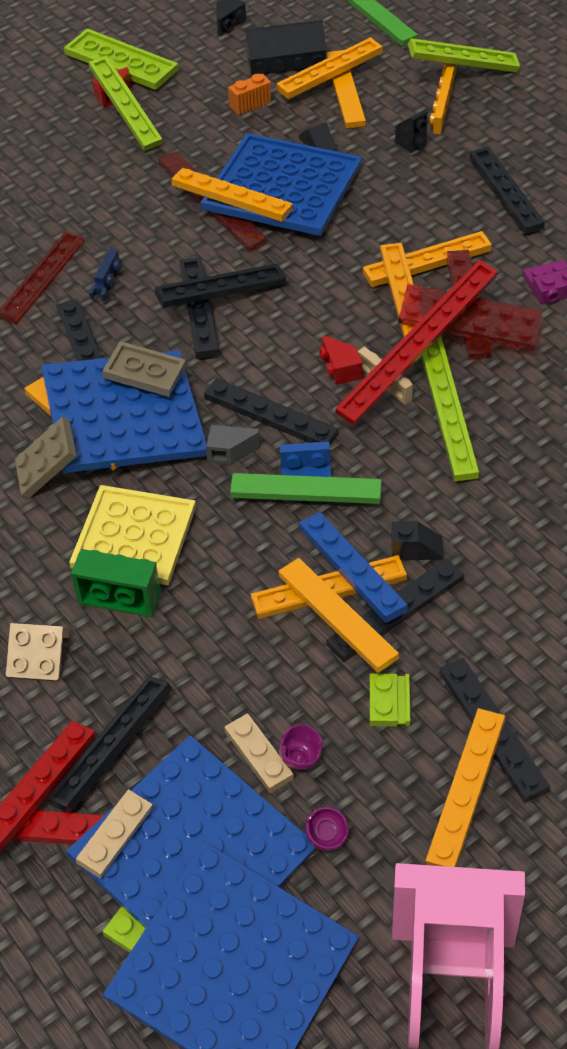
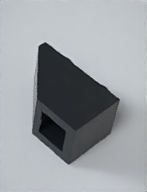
M220 0L216 3L217 31L219 36L246 20L245 2L241 0Z
M424 109L395 125V142L410 153L422 148L427 143L428 111Z

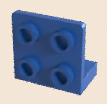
M329 442L280 445L282 475L331 477ZM284 500V501H285V502H288V501H298V500Z

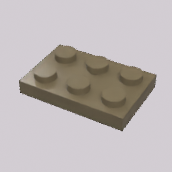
M120 341L102 371V378L170 397L186 367V360Z
M61 417L15 459L22 496L29 499L76 457L70 421Z

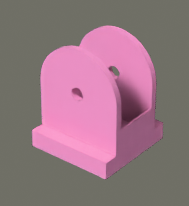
M396 863L392 940L411 941L409 1049H418L423 974L485 978V1048L499 1049L503 1011L504 947L514 948L525 898V872Z

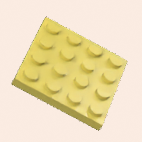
M100 485L70 559L71 569L74 567L80 549L98 550L102 553L121 554L126 557L148 559L156 562L159 583L169 586L196 508L195 500Z

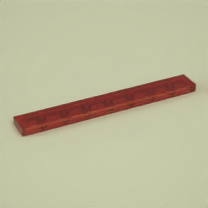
M177 151L158 158L159 164L172 177L182 168L198 172ZM187 191L201 205V201L205 196ZM208 211L249 253L267 244V238L249 220Z

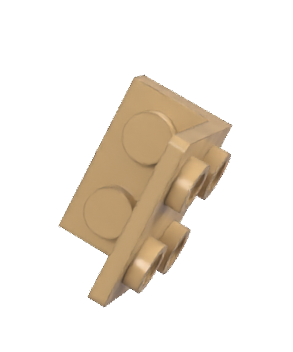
M10 623L6 676L59 680L63 638H69L70 628Z

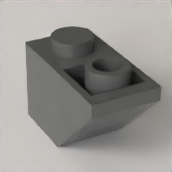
M211 425L206 444L208 462L232 465L256 451L260 447L259 429Z

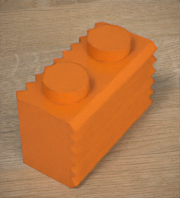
M263 73L254 74L252 78L236 81L234 85L227 87L229 106L237 115L271 103V83Z

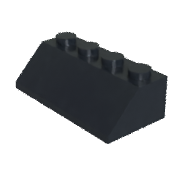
M322 20L246 29L247 61L251 76L262 73L265 75L304 70L327 59Z

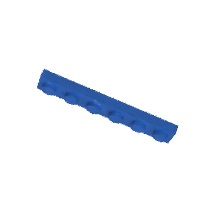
M321 512L299 522L300 531L385 623L408 612V605Z

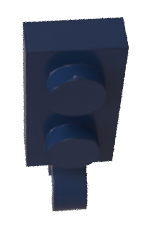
M109 249L94 277L95 284L89 290L92 300L98 294L101 296V301L104 302L107 299V291L109 287L113 286L114 278L117 272L121 270L122 260L119 259L118 250Z

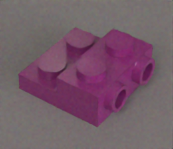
M565 260L523 270V278L540 305L567 298V263Z

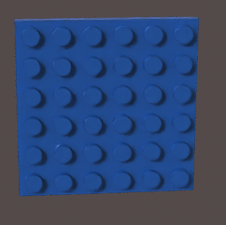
M247 133L217 179L293 203V211L281 222L208 197H204L201 201V209L321 236L361 167L362 157Z
M180 351L161 352L181 358ZM110 358L41 365L52 424L61 417L70 421L76 457L62 469V473L110 468L113 463H115V467L207 456L206 440L185 368L170 397L102 378V371Z
M190 735L131 790L153 804L152 811L101 879L78 865L76 857L114 807L80 837L66 853L77 866L146 929L203 841L279 888L317 849L307 841L306 835Z
M203 841L104 991L102 998L181 1049H295L359 936Z

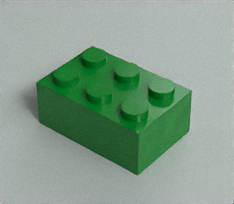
M80 549L71 571L78 604L153 617L161 595L156 562L148 559L126 557L121 554L102 553L98 550Z

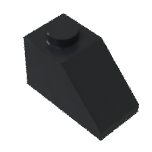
M418 521L392 522V557L399 555L400 560H443L441 535Z

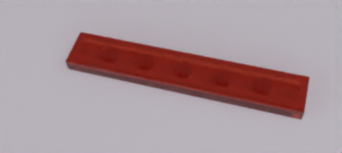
M65 231L0 308V319L17 325L84 244V237Z

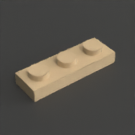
M366 347L357 351L362 361V371L367 375L382 361L377 354L371 352ZM402 376L388 392L406 405L412 401L413 384L408 378Z
M248 713L224 727L229 739L269 793L294 779L291 770L282 761V758Z
M128 789L76 857V863L101 879L152 811L153 804Z

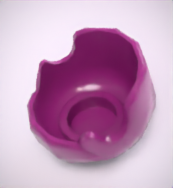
M295 724L283 734L279 747L280 757L287 766L295 770H308L317 764L321 756L323 740L316 729L308 725Z
M328 806L315 809L308 816L304 828L307 841L315 849L323 852L334 851L340 848L349 834L346 817L338 809Z

